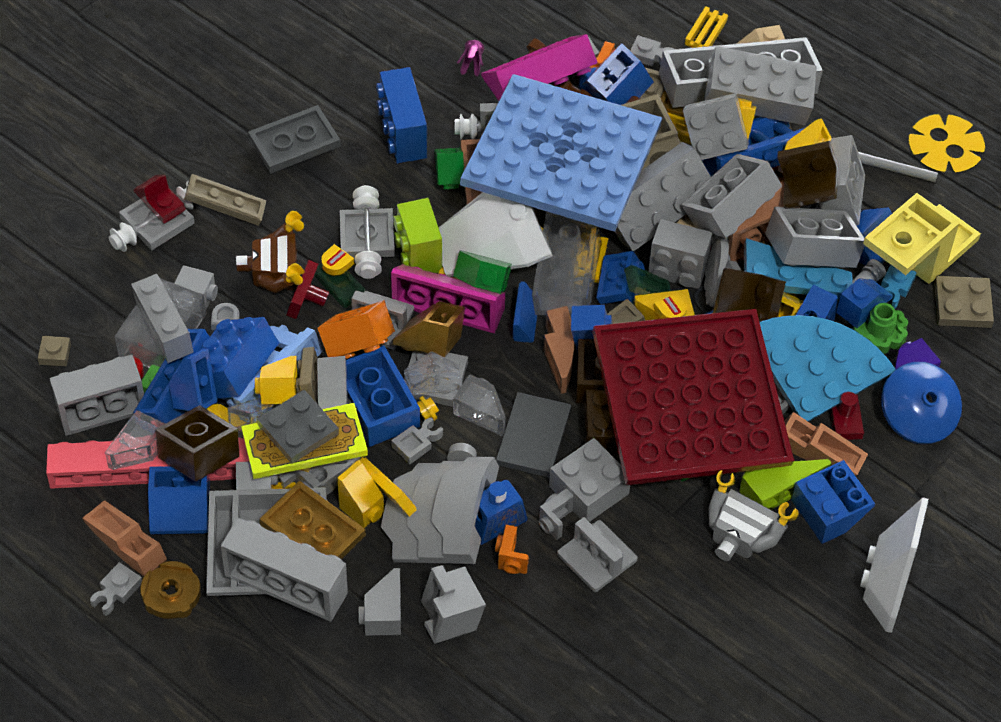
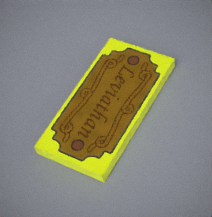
M350 403L322 409L339 428V435L293 464L289 462L262 431L258 423L241 426L253 479L367 456L368 450L355 404Z

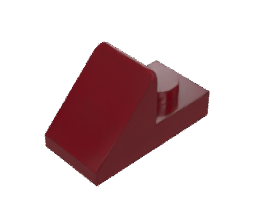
M164 174L155 175L133 189L134 193L163 224L186 210L184 203L169 188Z

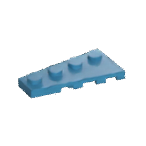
M748 238L744 242V271L768 275L786 281L784 288L786 293L807 295L812 285H816L838 296L837 299H840L841 293L853 284L852 272L833 266H789L783 264L774 247Z

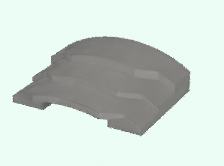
M467 457L464 461L418 463L412 471L395 478L393 483L406 494L417 507V510L409 517L391 499L387 498L381 528L393 542L392 560L394 562L475 564L481 538L474 526L483 490L488 489L493 482H496L499 470L496 459L494 457Z

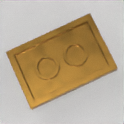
M298 481L260 518V525L274 533L281 532L292 541L299 544H309L318 552L325 555H335L340 559L366 536L363 527L301 481Z

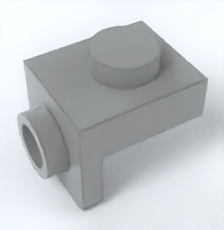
M567 488L559 494H552L540 506L539 525L545 533L551 534L556 540L562 537L563 523L560 519L573 511L574 495Z

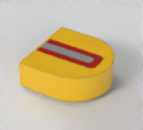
M335 244L322 255V268L330 275H341L354 265V258Z
M677 292L655 302L654 310L661 319L686 316L687 305Z

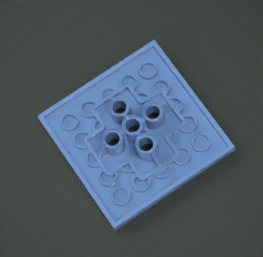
M513 74L461 176L460 185L615 232L660 129L662 117Z

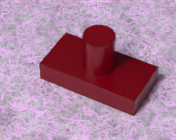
M308 260L305 272L302 275L303 282L298 285L286 316L297 319L304 299L324 306L329 291L311 285L318 263Z
M845 392L841 395L839 405L830 409L833 431L846 440L863 439L864 430L858 394Z

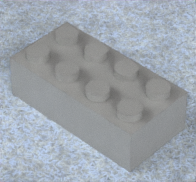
M716 46L709 62L705 101L737 93L738 98L750 100L753 106H757L755 116L805 125L813 110L817 66Z
M681 142L641 170L615 230L620 242L631 251H635L655 236L660 219L676 222L687 213L681 204L711 178L693 147Z
M238 517L221 544L225 576L328 621L333 620L348 594L346 563L335 555H325L318 552L309 544H299L292 541L281 532L274 533L264 529L255 521H246Z

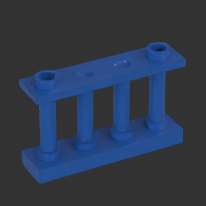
M765 117L756 118L753 120L748 140V149L712 157L717 163V171L736 154L768 161L771 168L780 166L777 158L778 151H783L787 141L803 129L793 131L789 127V122Z

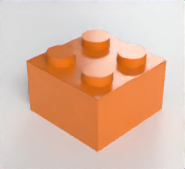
M385 300L336 314L318 327L327 356H345L346 359L354 356L355 352L363 349L364 353L379 349V345L387 342V337L395 332Z

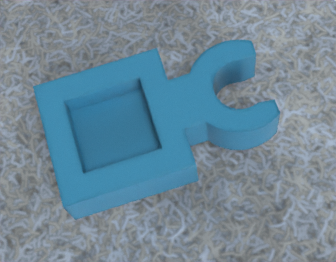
M890 265L882 280L881 287L893 295L892 306L895 309L898 306L900 295L906 297L917 272L911 270L907 275H904L894 266Z

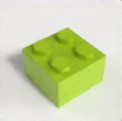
M425 198L397 204V215L393 216L397 231L394 233L396 247L402 249V264L438 273L442 268V237L429 199Z

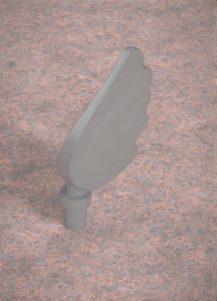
M712 234L714 245L705 269L704 289L706 290V304L714 307L722 272L727 263L729 243L727 238Z

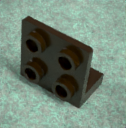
M830 141L778 151L777 158L785 178L783 196L785 209L798 208L818 202H828L837 198L838 163Z
M724 268L713 313L756 309L759 322L777 318L786 281L768 275Z

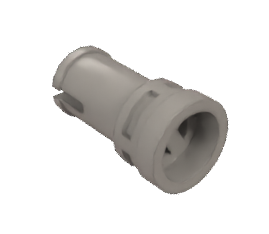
M871 259L862 268V272L852 280V283L859 278L872 279L877 282L886 275V270L879 261Z

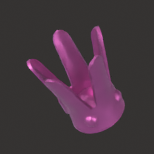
M469 40L465 43L464 53L457 62L459 64L464 57L461 74L466 73L471 61L474 60V74L476 76L479 75L480 64L483 67L482 53L484 51V46L481 42Z

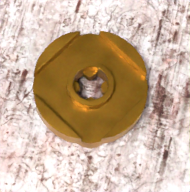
M168 561L159 564L160 567L154 571H148L141 582V596L147 612L166 619L188 617L192 609L197 605L201 595L200 581L196 574L192 572V569L184 563ZM170 585H174L177 592L168 595L163 590L169 589Z

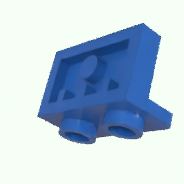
M634 251L604 256L596 297L600 304L628 299L634 305L635 296L641 295L640 285L641 279L645 274L643 262L639 261Z

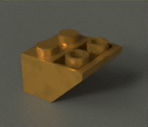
M438 301L410 319L393 339V345L401 346L402 349L407 351L418 350L426 352L432 357H446L461 338L465 307Z

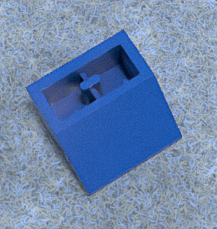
M621 43L582 85L596 98L622 105L626 104L631 96L640 98L654 81L642 62Z
M844 460L795 482L791 499L822 544L846 533L875 506L873 499Z
M172 466L149 467L148 502L150 534L208 533L209 474L195 482Z

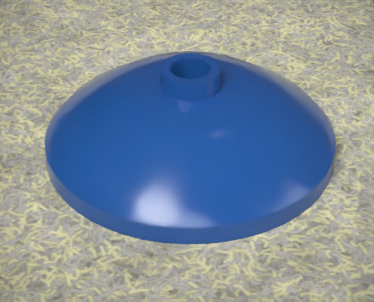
M927 362L907 363L896 369L888 377L882 390L881 402L884 416L890 427L907 441L916 444L936 443L949 436L959 423L962 412V400L959 389L951 376L934 364ZM927 394L932 397V403L927 400Z

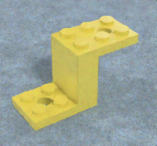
M916 193L865 237L863 244L904 275L913 270L917 272V276L930 284L936 276H939L979 240L981 233L940 204L936 207Z

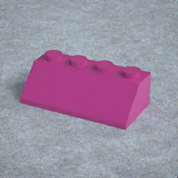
M585 34L566 38L483 72L481 75L498 101H500L513 74L546 84L553 82L554 85H558L568 81V75L575 72L577 76L590 72V66L598 62L588 35Z
M403 264L393 268L391 272L392 299L414 305V311L419 313L438 301L465 307L463 325L495 333L505 309V292L499 294L476 288L444 274H436L422 270L419 267Z

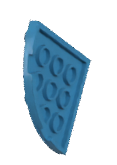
M802 315L782 316L760 322L774 382L792 411L808 422L839 405L843 393L853 392L858 394L890 376L896 370L889 359L872 342L840 323Z

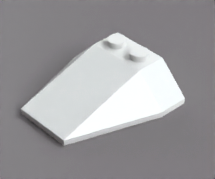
M482 192L438 227L442 237V265L445 275L448 277L454 276L460 250L511 263V269L529 267L553 256L533 207Z
M926 498L920 499L879 536L876 547L870 546L866 562L871 563L870 571L864 570L860 586L866 588L863 600L886 632L892 633L918 546L928 503Z

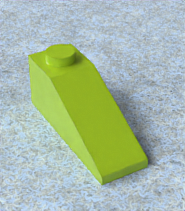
M829 459L795 461L792 466L746 471L742 476L739 492L743 496L772 510L792 499L795 482L830 467L832 463Z

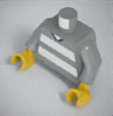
M722 470L719 471L716 477L719 487L714 490L708 508L709 527L714 530L712 539L719 544L715 550L716 555L724 561H730L734 553L744 558H749L754 552L760 553L775 547L788 527L786 525L787 522L793 521L798 517V510L795 508L790 516H785V510L789 506L788 502L780 505L779 514L732 489L728 493L726 492L727 487L732 486L735 482L734 474L732 473L731 480L725 484L721 482Z

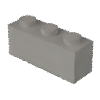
M155 274L132 283L136 304L167 363L193 353L189 331L159 276Z

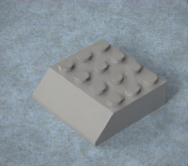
M326 487L310 488L327 501ZM290 489L209 491L207 596L266 594L225 576L221 544L238 517L260 524V518Z

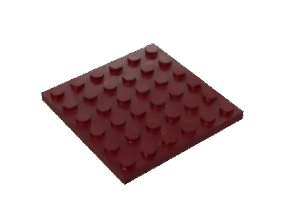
M756 309L597 325L593 327L592 333L626 485L717 475L721 470L722 474L792 466L794 457Z

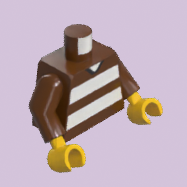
M297 211L289 212L285 218L286 223L271 234L254 240L252 242V255L236 256L237 272L252 271L254 285L272 293H279L282 290H296L297 285L303 282V278L300 275L304 274L305 270L297 264L295 233L293 234V230L298 232L303 230L302 215Z

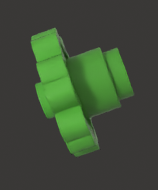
M880 303L871 310L869 319L860 327H854V331L867 338L885 354L890 348L896 350L905 343L908 335L906 330L908 320L902 311L895 310L890 304Z

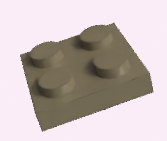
M936 276L934 284L938 325L992 328L994 317L990 278Z

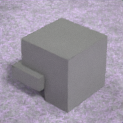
M443 565L431 569L421 602L431 619L425 621L424 625L434 644L477 630L486 604L466 568L462 567L446 572Z

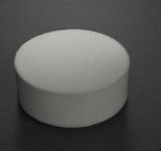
M456 443L450 446L447 459L448 461H464L467 457H476L477 452L469 444Z

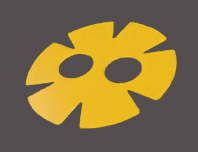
M939 114L927 116L913 126L914 129L925 136L909 134V144L913 154L929 152L921 162L932 169L943 172L946 171L948 161H950L954 172H961L974 167L981 158L969 150L984 152L985 143L979 131L965 134L973 124L954 115H948L946 125H944ZM934 128H942L948 133V138L944 141H935L931 138L930 131ZM949 145H958L962 147L964 154L960 158H952L947 155L946 148Z

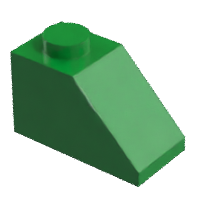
M461 148L434 149L438 185H443L444 189L459 188L461 176L464 172L463 151Z
M460 250L453 277L473 287L501 294L506 290L512 264Z

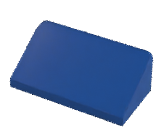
M525 282L519 283L513 323L514 341L532 343L535 337L539 299Z

